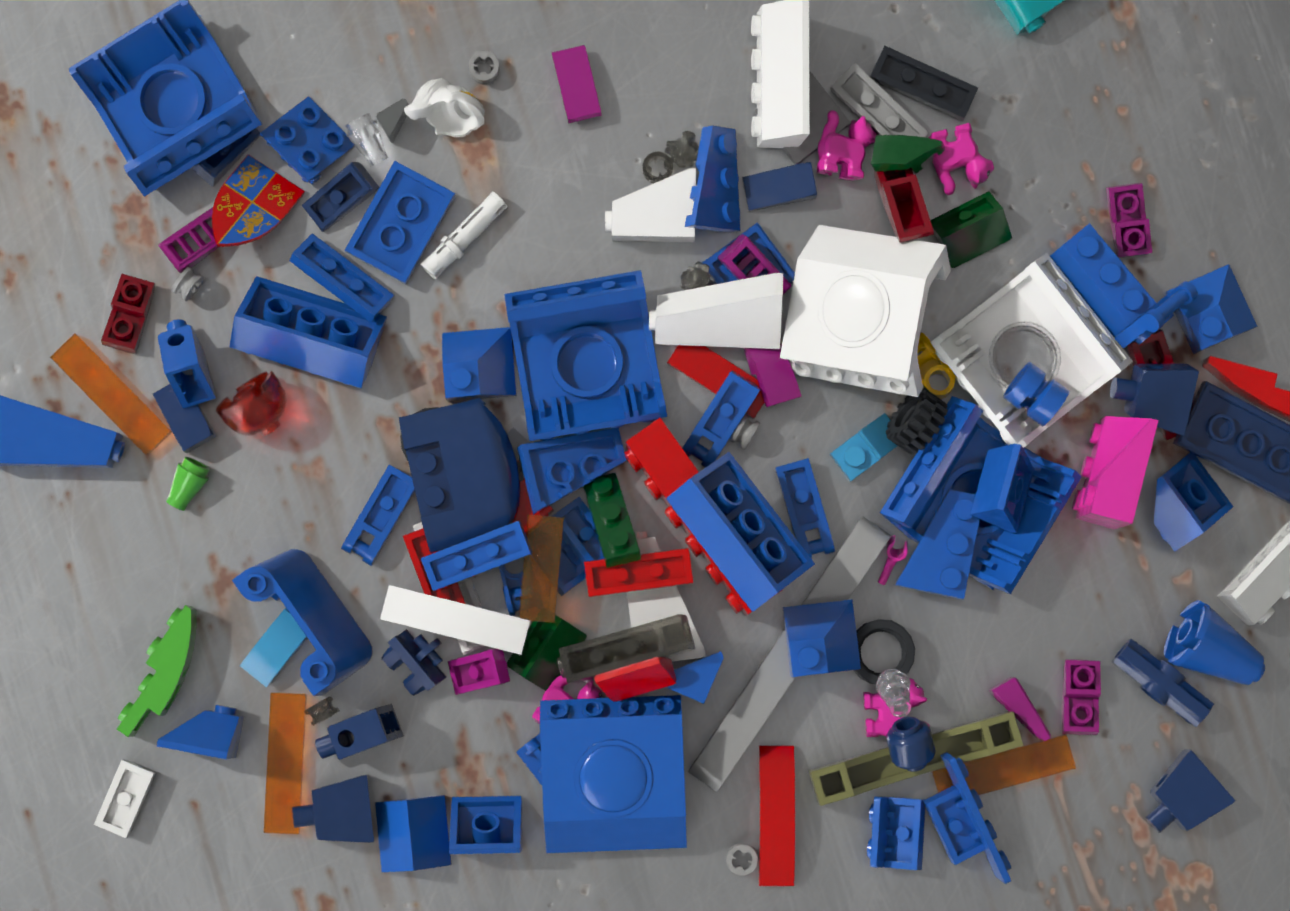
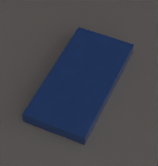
M1202 381L1192 402L1185 436L1177 434L1173 444L1290 504V425L1210 382Z

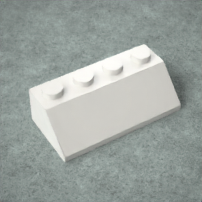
M783 0L763 4L757 15L752 16L751 34L752 36H757V49H753L751 55L752 70H757V83H752L751 101L756 103L758 108L757 117H752L751 134L752 137H757V148L799 147L810 134L809 0Z
M1290 520L1217 596L1247 626L1255 625L1257 622L1260 625L1265 623L1275 612L1272 606L1280 597L1285 600L1290 596Z

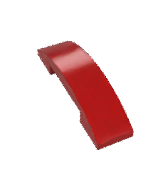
M759 745V886H794V746Z

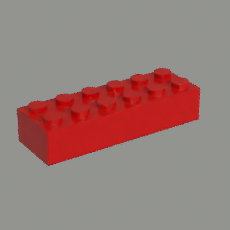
M658 418L626 441L627 451L624 452V456L635 472L642 469L648 479L644 481L645 486L653 498L657 501L662 497L668 506L664 513L676 529L680 526L684 528L688 534L684 541L695 557L702 554L709 565L705 567V571L715 585L723 583L729 592L725 599L734 612L738 614L742 611L747 616L752 612L666 500L669 495L699 471L662 419Z

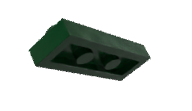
M616 472L603 475L583 486L606 567L609 568L641 560L640 550Z

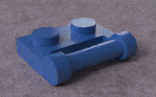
M1188 281L1182 282L1118 334L1115 340L1123 349L1134 340L1140 345L1154 332L1163 327L1174 316L1173 313L1183 304H1190L1196 299L1198 294L1196 287Z

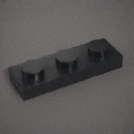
M885 45L870 76L879 84L961 121L964 120L978 90V87Z

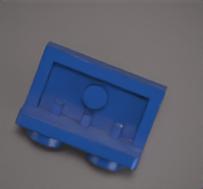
M888 796L874 797V803L871 804L869 810L872 838L868 841L867 856L870 859V867L922 870L926 808L923 801L925 799Z

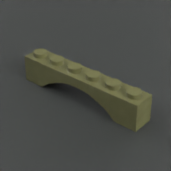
M1007 711L933 733L936 754L932 761L919 771L912 772L897 767L891 760L888 747L809 770L818 805L823 806L901 780L945 768L940 756L945 752H948L955 759L960 758L963 762L1024 746L1014 712Z

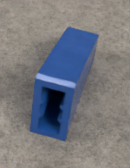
M0 395V466L113 468L114 462L121 460L125 449V442H122V434Z

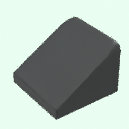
M403 98L382 110L376 116L391 143L395 140L407 118L404 108L409 104Z

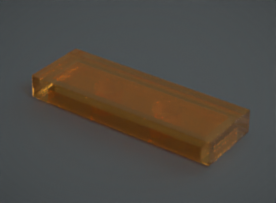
M538 515L527 516L526 537L533 553L525 556L523 561L518 618L530 621L555 622L564 518Z

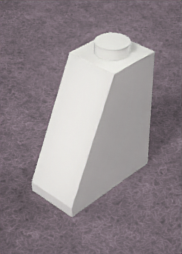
M696 168L686 169L612 201V211H605V232H612V241L694 242L695 228L685 227L687 215H692L694 201L690 199L692 186H696Z

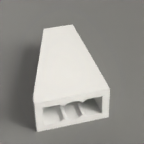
M783 273L767 274L657 295L656 309H650L649 330H655V344L780 349Z
M646 531L634 533L640 554L661 552L655 537L647 538ZM677 586L627 592L636 663L654 657L671 658L672 662L706 657L704 646Z

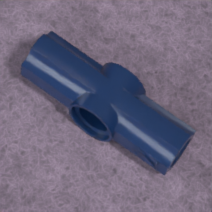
M1129 639L1112 660L1113 664L1141 685L1140 689L1162 706L1167 705L1193 727H1197L1206 718L1214 705L1213 702L1187 683L1182 673L1164 660L1159 661L1133 639Z

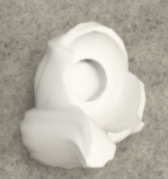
M442 78L427 81L417 91L412 104L404 108L405 114L413 120L426 118L429 124L435 128L437 135L443 134L456 138L465 137L471 131L477 130L480 126L484 125L485 110L479 100L464 87L451 85Z

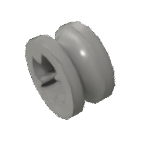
M478 51L469 60V72L476 82L488 84L498 77L500 71L497 57L490 51ZM480 60L483 63L490 60L493 63L490 65L492 72L490 74L484 71L480 74L476 73L475 70H478L476 63Z
M190 266L179 275L171 289L175 294L181 293L182 299L185 301L193 297L204 280L201 274L194 275V269Z
M745 414L730 441L732 443L740 442L741 448L745 450L760 422H750L749 416Z
M739 843L733 845L728 850L726 863L734 874L745 876L755 870L758 864V857L751 846ZM738 850L743 854L749 852L752 856V860H748L751 864L746 869H743L741 865L734 867L732 864V859H736L733 854Z

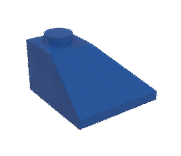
M1229 264L1189 281L1196 287L1197 297L1190 304H1183L1174 312L1193 354H1197L1258 327ZM1173 289L1166 291V292H1165L1166 295H1167L1169 292H1171Z
M510 327L442 333L445 398L448 402L517 396Z
M1188 453L1157 479L1154 524L1159 530L1161 537L1169 543L1174 552L1203 534L1234 507L1197 456L1192 453Z
M853 599L783 607L791 677L861 669Z
M216 705L215 711L205 710L159 738L157 747L221 759L236 758L244 716L235 715L237 708Z

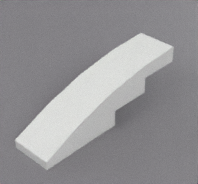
M391 585L388 586L380 616L381 620L520 655L522 654L530 620Z

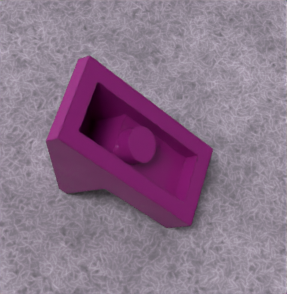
M491 649L447 661L455 695L510 682L503 650Z

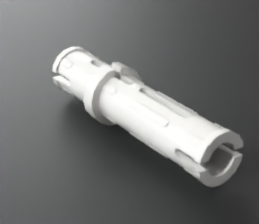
M492 191L454 232L440 240L441 244L420 265L436 280L450 264L464 256L463 252L508 206Z

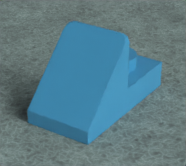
M886 413L862 428L857 434L829 454L850 482L898 446L887 438V424L891 420Z

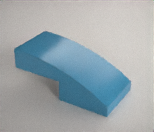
M287 608L281 612L240 664V667L266 688L274 681L288 660L296 654L307 639V636Z

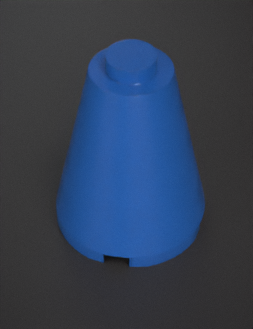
M1196 600L1182 611L1180 616L1185 619L1179 628L1174 625L1172 626L1165 642L1164 657L1169 659L1168 662L1174 666L1243 685H1249L1260 680L1265 671L1264 656L1208 604Z

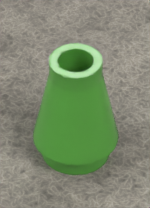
M185 457L183 462L177 465L170 494L166 502L174 508L185 511L189 502L209 480L207 474L210 468L193 458Z

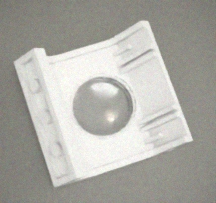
M1045 253L1031 263L1007 285L930 342L935 348L937 357L947 364L957 376L959 385L964 390L969 391L977 401L978 406L983 410L982 414L991 419L999 429L1004 442L1008 445L1020 444L1023 448L1133 362L1048 253ZM1028 362H1032L1044 371L1047 381L1055 379L1070 391L1061 408L1043 427L1027 416V409L1025 407L1018 409L1003 398L1012 380Z

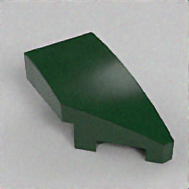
M876 135L871 165L875 172L907 170L911 167L913 172L917 174L923 169L921 164L935 153L938 155L942 154L945 146L940 140L925 137Z

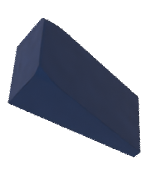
M255 128L191 169L213 187L261 136L260 132Z
M351 162L302 204V207L320 230L325 232L379 189V186L360 162Z
M811 162L742 177L749 211L812 200L817 197Z
M170 384L153 393L183 452L189 453L217 437L199 404L183 409Z

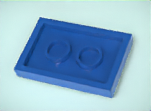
M394 161L345 248V252L406 285L454 200L455 193Z

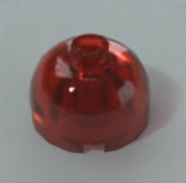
M265 371L236 389L238 393L232 398L233 400L230 401L226 397L215 410L221 420L232 431L247 436L261 432L263 436H266L281 425L278 419L285 411L287 403L286 392L274 372L270 371L268 374Z

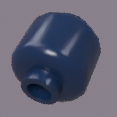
M916 717L898 719L886 734L891 760L899 768L912 772L922 770L932 761L936 754L930 726Z

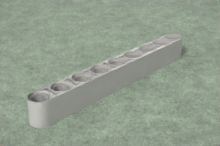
M862 516L801 605L848 600L891 535ZM785 629L688 771L716 792L727 779L795 679V677L790 675Z

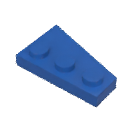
M714 125L703 127L696 167L699 171L697 186H692L690 199L694 201L692 215L686 216L685 227L728 233L741 231L736 129Z
M619 428L521 444L517 448L533 515L594 481L596 478L617 468L626 461Z
M948 490L894 586L961 600L964 599L980 520L970 515L975 494Z

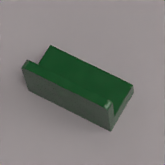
M990 191L930 220L934 236L941 244L947 247L951 268H956L1012 239L1004 210Z
M541 609L527 631L522 654L513 653L507 661V667L546 691L551 683L562 674L563 668L565 666L569 667L585 642L587 634L548 609Z

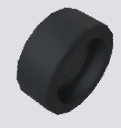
M877 619L864 623L856 630L861 669L853 671L859 678L870 684L889 685L900 681L909 673L915 659V646L912 636L902 625L892 620ZM876 632H887L895 636L900 642L902 656L898 666L886 673H877L868 669L861 657V646L864 640Z

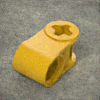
M920 333L917 354L921 351L923 352L917 356L923 388L925 387L942 400L951 393L955 384V375L949 366L937 357L930 339L924 333ZM935 374L943 375L948 382V386L944 390H935L931 387L929 378Z

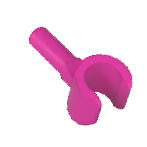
M892 535L887 542L888 558L878 580V583L886 585L897 561L905 559L908 553L907 540L903 548H893L895 535Z

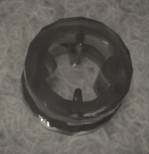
M660 151L648 154L642 165L645 179L654 184L672 176L673 162L666 153ZM659 159L664 161V169L667 172L664 175L659 172V177L652 175V168L649 164L652 161L656 164Z
M332 696L325 698L304 711L306 715L312 717V726L325 721L340 711L338 707L332 706V701L334 700Z

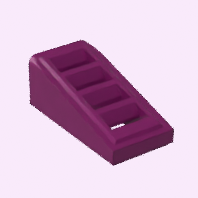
M213 207L158 245L180 274L187 267H194L219 248L216 245L213 230L207 223L212 219ZM201 227L211 239L207 244L196 232ZM189 236L200 247L195 252L185 240ZM179 244L188 255L185 259H182L174 249Z
M743 234L717 257L737 280L756 277L764 269L768 271L767 274L780 273L754 243ZM746 248L749 252L734 264L732 260ZM755 258L758 263L748 273L744 274L742 270ZM783 276L784 295L792 285Z
M1010 677L988 690L1008 711L1014 712L1015 718L1036 738L1041 741L1051 738L1050 732L1017 678Z

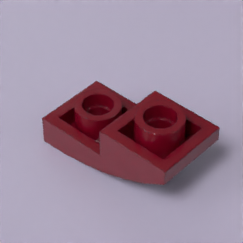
M121 274L111 302L112 311L101 339L102 345L136 354L155 289L154 282Z

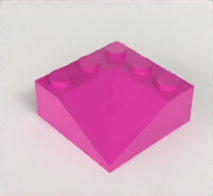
M1105 416L1100 419L1099 423L1093 424L1089 443L1094 444L1091 457H1085L1081 469V476L1085 477L1084 485L1081 490L1077 489L1072 509L1077 511L1075 519L1111 529H1118L1133 524L1159 420Z

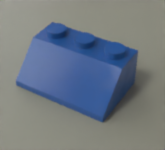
M1090 223L1050 255L1051 259L1113 337H1116L1156 304L1154 299Z

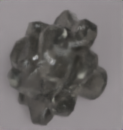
M684 131L681 138L667 141L664 152L671 156V161L676 163L678 167H692L697 161L699 146L695 142L696 135L691 131Z
M698 261L694 267L689 266L681 275V288L689 290L715 285L716 282L710 280V274L708 273L709 265Z

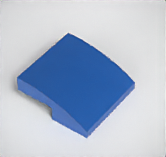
M577 497L552 515L546 522L526 535L533 552L530 554L561 596L586 579L584 562L604 559L590 510L580 497Z

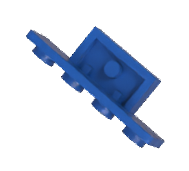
M948 752L941 754L940 756L953 782V786L923 802L951 863L957 865L984 851L995 876L1004 884L1011 882L1007 872L1011 869L1010 862L1002 850L998 851L993 840L997 838V834L988 819L984 821L979 809L983 808V804L974 788L970 790L965 778L969 777V773L965 764L960 758L955 759Z

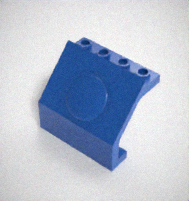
M178 0L68 68L71 76L92 102L127 161L124 169L144 197L262 125L249 95L201 15H198L189 0Z
M641 270L504 294L523 396L529 441L550 440L554 437L568 434L581 435L591 430L602 428L614 429L625 424L636 422L648 423L658 418L667 417L652 331L649 330L647 298Z
M951 396L947 403L948 407L946 409L948 412L944 416V423L938 427L940 429L939 432L933 434V440L930 443H925L924 449L918 450L880 511L903 534L918 544L948 490L951 489L976 495L987 451L1008 445L1002 439L1000 431L990 426L980 417L983 413L980 407L954 396ZM1025 447L1023 449L1034 468V473L1018 532L1011 533L980 519L969 576L992 590L996 588L1008 594H1011L1082 478L1076 470L1046 460Z
M681 695L631 697L618 702H614L609 698L540 701V742L546 853L687 848Z

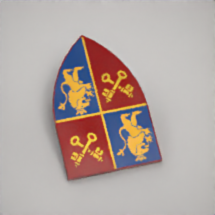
M248 154L224 182L215 198L212 211V230L217 247L239 246L256 241L269 234L283 221L304 195L305 191Z

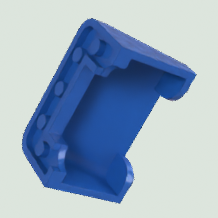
M290 549L246 569L232 579L240 593L250 601L261 602L269 597H272L275 601L281 600L314 646L316 651L310 654L300 667L301 678L313 696L325 695L363 668L371 660L373 651L369 639L313 560L305 552L298 549Z

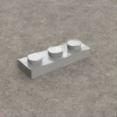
M856 63L830 88L858 117L865 116L866 121L871 124L873 131L877 135H907L925 138L929 135L909 113Z

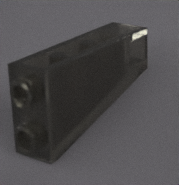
M677 614L559 648L561 657L557 658V665L562 678H566L567 683H588L591 680L595 681L594 677L601 673L654 657L669 658L695 650L696 648L687 615Z

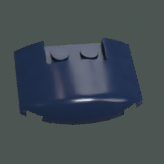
M480 398L399 417L404 449L406 450L421 514L420 518L430 553L441 551L513 523L517 507H519L520 479L513 447L499 419L484 406L486 403Z

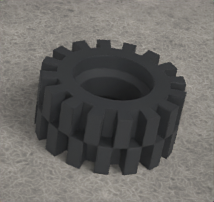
M925 387L918 397L907 395L904 398V403L900 402L897 406L899 409L897 412H893L892 420L887 424V438L909 454H916L918 450L925 448L926 442L930 443L933 440V434L939 432L940 429L938 427L944 423V416L948 412L946 409L948 407L947 404Z

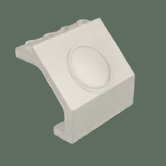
M818 225L797 259L780 358L789 360L795 375L918 397L923 389L917 359V349L929 288L934 279L946 280L951 272L946 245L919 240L899 243L897 237Z

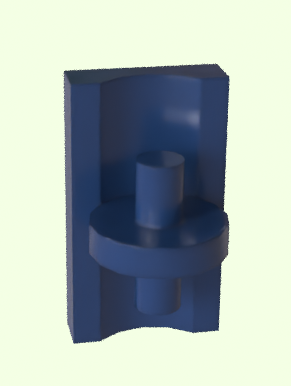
M406 629L388 642L390 647L381 657L385 664L393 671L403 663L411 670L412 674L403 683L404 687L413 696L425 689L429 691L446 678L437 666L443 661L435 651L442 644L438 638L429 644L422 634L414 639Z

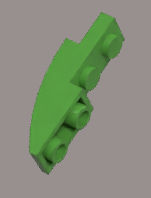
M185 605L183 609L178 607L166 623L170 628L164 637H156L149 646L146 653L150 657L146 664L155 669L156 673L154 675L149 673L138 687V691L141 692L134 704L129 702L118 716V720L121 723L117 730L125 736L134 737L151 711L159 716H165L175 701L185 680L195 646L197 610L192 606Z

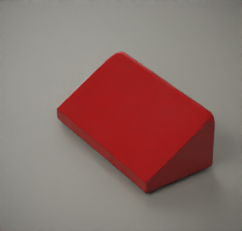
M654 657L601 673L594 677L595 683L614 702L676 684L677 681L672 660L668 657Z

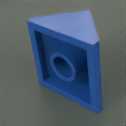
M1014 443L987 451L970 513L972 516L1011 533L1018 532L1034 473V468L1022 445Z
M720 651L675 669L676 684L666 688L704 704L723 661L722 652Z
M445 795L375 802L382 872L417 871L452 865L451 854H449Z
M521 796L452 797L449 854L521 853Z

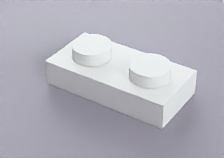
M125 759L121 760L94 825L128 838L156 773Z

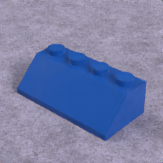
M256 276L234 315L230 348L362 388L372 367L387 316L379 314L371 323L345 303Z
M730 452L691 477L666 498L752 612L815 565L811 557Z

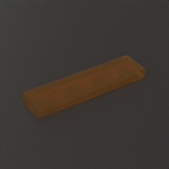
M76 333L50 357L145 455L148 456L172 433L157 415Z
M270 694L264 833L300 834V827L294 828L292 807L301 806L307 694Z
M1066 734L1050 738L1046 741L1035 742L987 757L963 762L969 773V777L965 778L970 790L974 788L978 795L1076 769ZM946 767L931 771L937 793L953 786Z

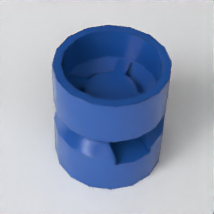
M1028 362L1012 380L1003 398L1018 409L1025 407L1027 409V416L1043 427L1058 412L1070 391L1055 379L1047 381L1046 373L1032 362Z

